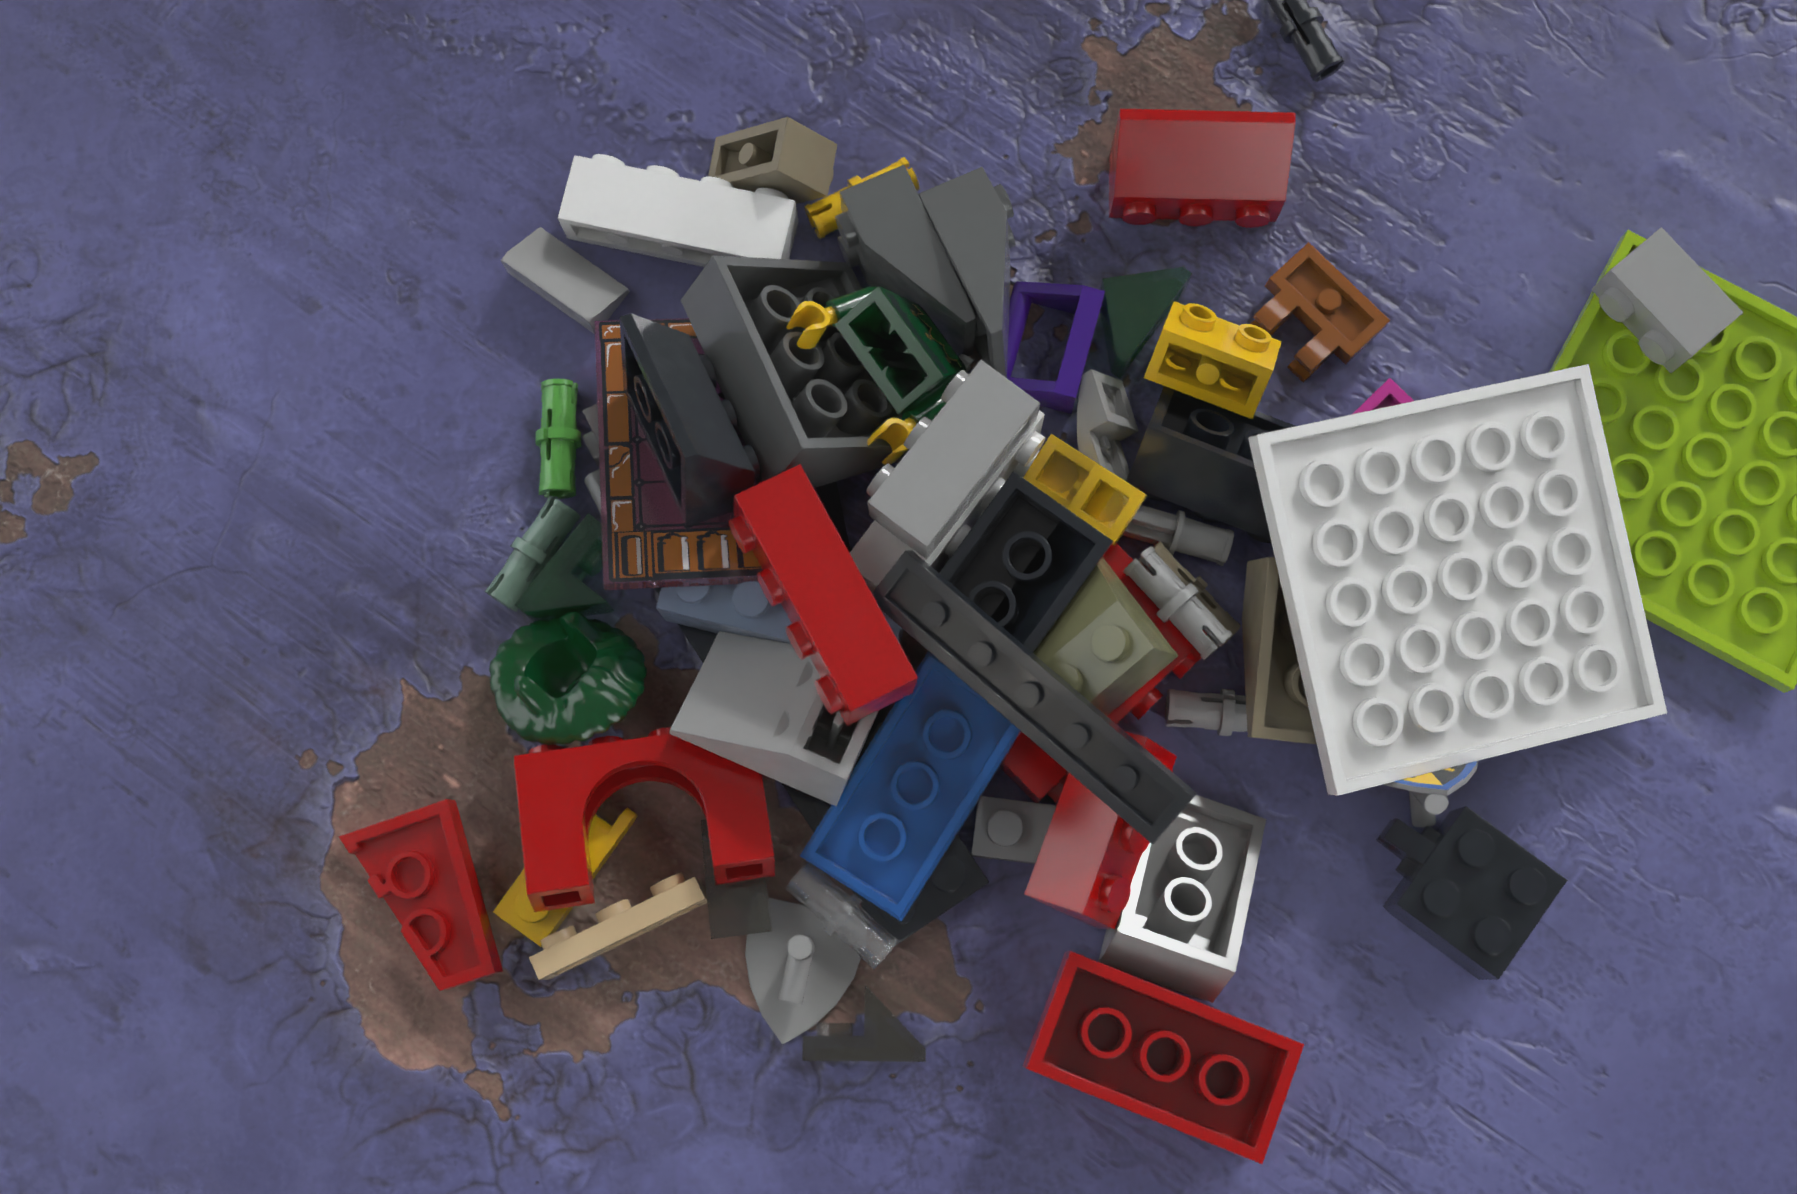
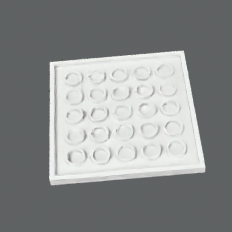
M1589 364L1267 432L1248 438L1328 795L1339 796L1667 714Z

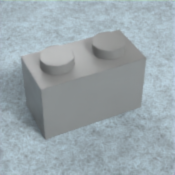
M1662 227L1615 265L1591 289L1599 297V303L1604 312L1613 320L1622 322L1638 338L1643 353L1651 361L1663 365L1670 373L1685 363L1744 313Z

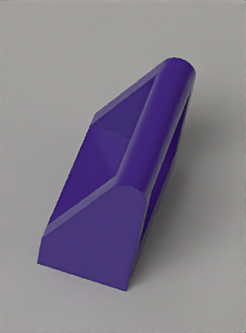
M1022 281L1014 283L1009 305L1007 379L1040 402V406L1072 414L1105 291L1084 285ZM1032 303L1075 314L1057 381L1011 377Z

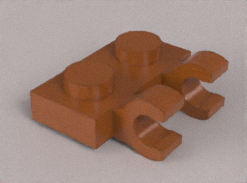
M1308 242L1269 278L1265 287L1274 297L1253 316L1255 320L1250 324L1263 328L1272 336L1294 314L1315 335L1313 339L1295 354V359L1287 366L1304 383L1333 353L1346 365L1387 326L1390 319Z

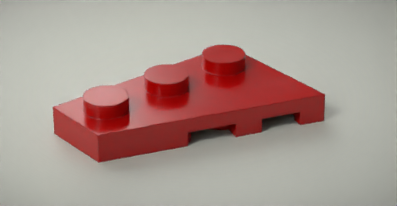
M445 799L339 836L349 854H355L370 878L367 881L378 898L385 899L402 925L400 932L439 991L449 990L503 972L456 800Z

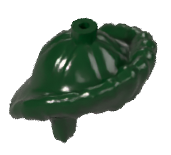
M576 611L569 612L562 617H554L551 620L541 619L514 630L511 638L499 645L496 657L490 662L489 672L491 675V691L495 696L498 712L506 724L517 732L521 739L533 743L539 742L543 745H567L576 740L587 741L595 734L605 733L611 725L623 721L627 712L635 706L637 698L643 694L647 668L644 665L645 658L643 652L637 648L635 641L631 637L625 635L622 630L613 628L606 622L598 619H587Z

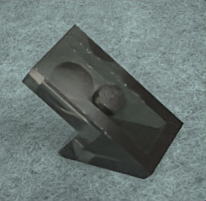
M865 986L864 1035H853V1023L819 1022L817 1023V1034L803 1035L802 1061L926 1062V1047L868 986Z

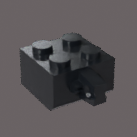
M1467 806L1450 811L1437 830L1426 826L1421 834L1398 818H1394L1389 821L1376 839V841L1402 860L1395 870L1403 878L1383 907L1389 914L1478 980H1499L1568 881Z

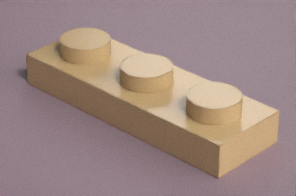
M682 872L651 886L650 890L653 897L631 907L628 899L619 901L597 912L595 916L598 924L578 934L574 926H569L545 937L540 941L544 950L529 957L538 980H550L710 902V897L702 880L693 877L686 881Z

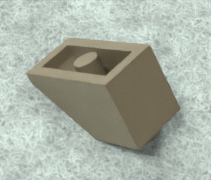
M785 117L716 137L708 176L726 180L734 188L755 192L758 188L775 189L787 195L788 199L795 200L796 204L828 197L829 187L833 180V166L838 144L795 120Z

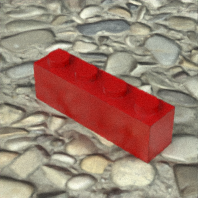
M801 464L734 495L735 518L728 521L731 532L744 554L753 551L763 570L757 573V578L769 603L773 607L781 603L792 624L786 626L785 629L796 654L801 660L810 656L821 678L814 681L815 687L828 712L833 714L839 711L848 726L913 693L918 676Z

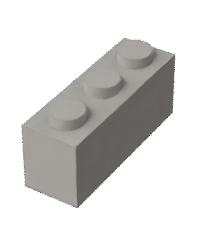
M982 360L979 361L970 374L961 370L951 380L941 397V400L946 403L933 421L925 416L916 424L904 443V446L909 451L895 468L890 464H886L874 477L866 491L871 496L868 501L869 516L925 559H928L1037 420L1040 402Z

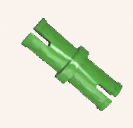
M548 379L541 383V428L536 431L535 440L536 446L540 448L541 457L539 495H544L546 498L552 496L555 499H566L576 495V449L581 447V432L576 430L578 384L568 379Z

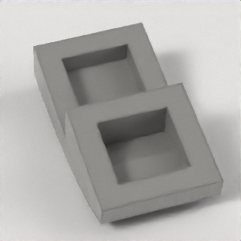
M1090 370L1082 375L1078 396V451L1126 481L1130 470L1120 441L1138 432L1136 421L1123 381L1095 370Z

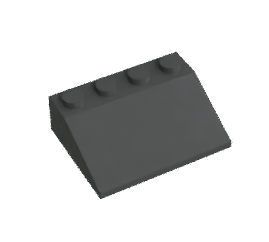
M713 255L681 299L701 347L713 365L716 380L724 398L728 399L734 408L738 428L746 445H751L755 451L760 466L762 482L801 464L813 488H817L885 466L882 461L893 452L890 444L883 439H876L869 446L867 441L887 419L899 418L902 420L903 414L897 413L839 330L832 325L827 326L814 348L802 349L797 346V342L805 328H786L800 303L812 301L825 308L827 301L862 289L853 269H850L846 262ZM909 449L893 464L900 462Z

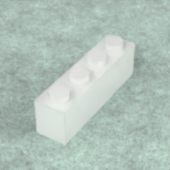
M595 154L592 156V159L574 155L558 215V220L567 239L702 267L706 266L713 255L790 259L798 225L795 200L788 199L787 195L778 190L758 188L755 192L737 189L726 180L710 176L701 178V181L679 177L675 171L657 165L648 166L646 170L625 166L621 160L604 154Z

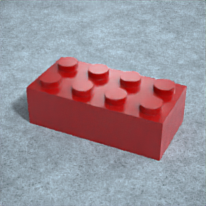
M1067 951L1063 956L1022 1066L1047 1078L1263 1164L1305 1044L1075 952Z

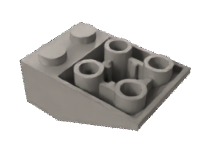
M719 631L669 734L837 806L879 710L847 726L839 711L830 714L824 706L814 683L815 680L821 677L810 656L801 660L792 644Z

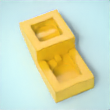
M1050 434L1023 477L1113 541L1112 545H1116L1147 497L1145 493L1053 434Z

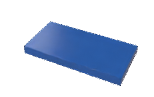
M929 651L915 671L918 680L913 693L896 701L852 771L837 806H830L800 854V857L901 922L908 914L1021 733V730Z

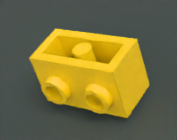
M1174 301L1144 378L1253 419L1274 370L1282 341L1272 338L1266 330L1256 325L1241 324L1239 326L1218 318L1211 309L1195 303L1184 305Z

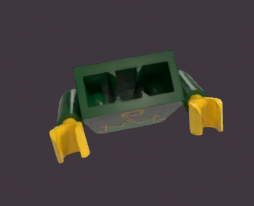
M871 286L829 300L825 308L812 301L800 303L786 326L787 329L794 327L805 328L797 342V346L802 349L814 348L827 326L832 325L839 330L897 413L903 414L902 420L899 418L887 419L867 441L868 446L876 439L887 441L893 452L882 463L884 465L893 464L908 450L904 443L916 424L925 416L933 421L946 403L941 400L942 394L951 380L961 370L966 371L964 363L927 312L919 304L882 287Z

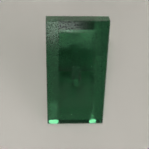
M1184 267L1102 279L1100 290L1105 291L1100 314L1111 373L1119 379L1122 378L1168 316L1173 302H1178L1185 293L1192 275L1189 270Z

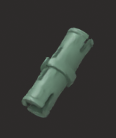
M549 496L523 537L516 536L510 545L514 550L506 560L507 562L484 592L504 606L517 612L527 593L544 570L550 571L555 563L552 557L581 516L563 502Z

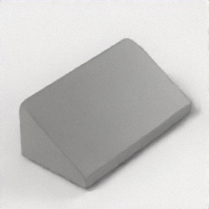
M541 227L510 249L500 260L507 273L595 335L599 332V323L607 322L630 292L627 287Z

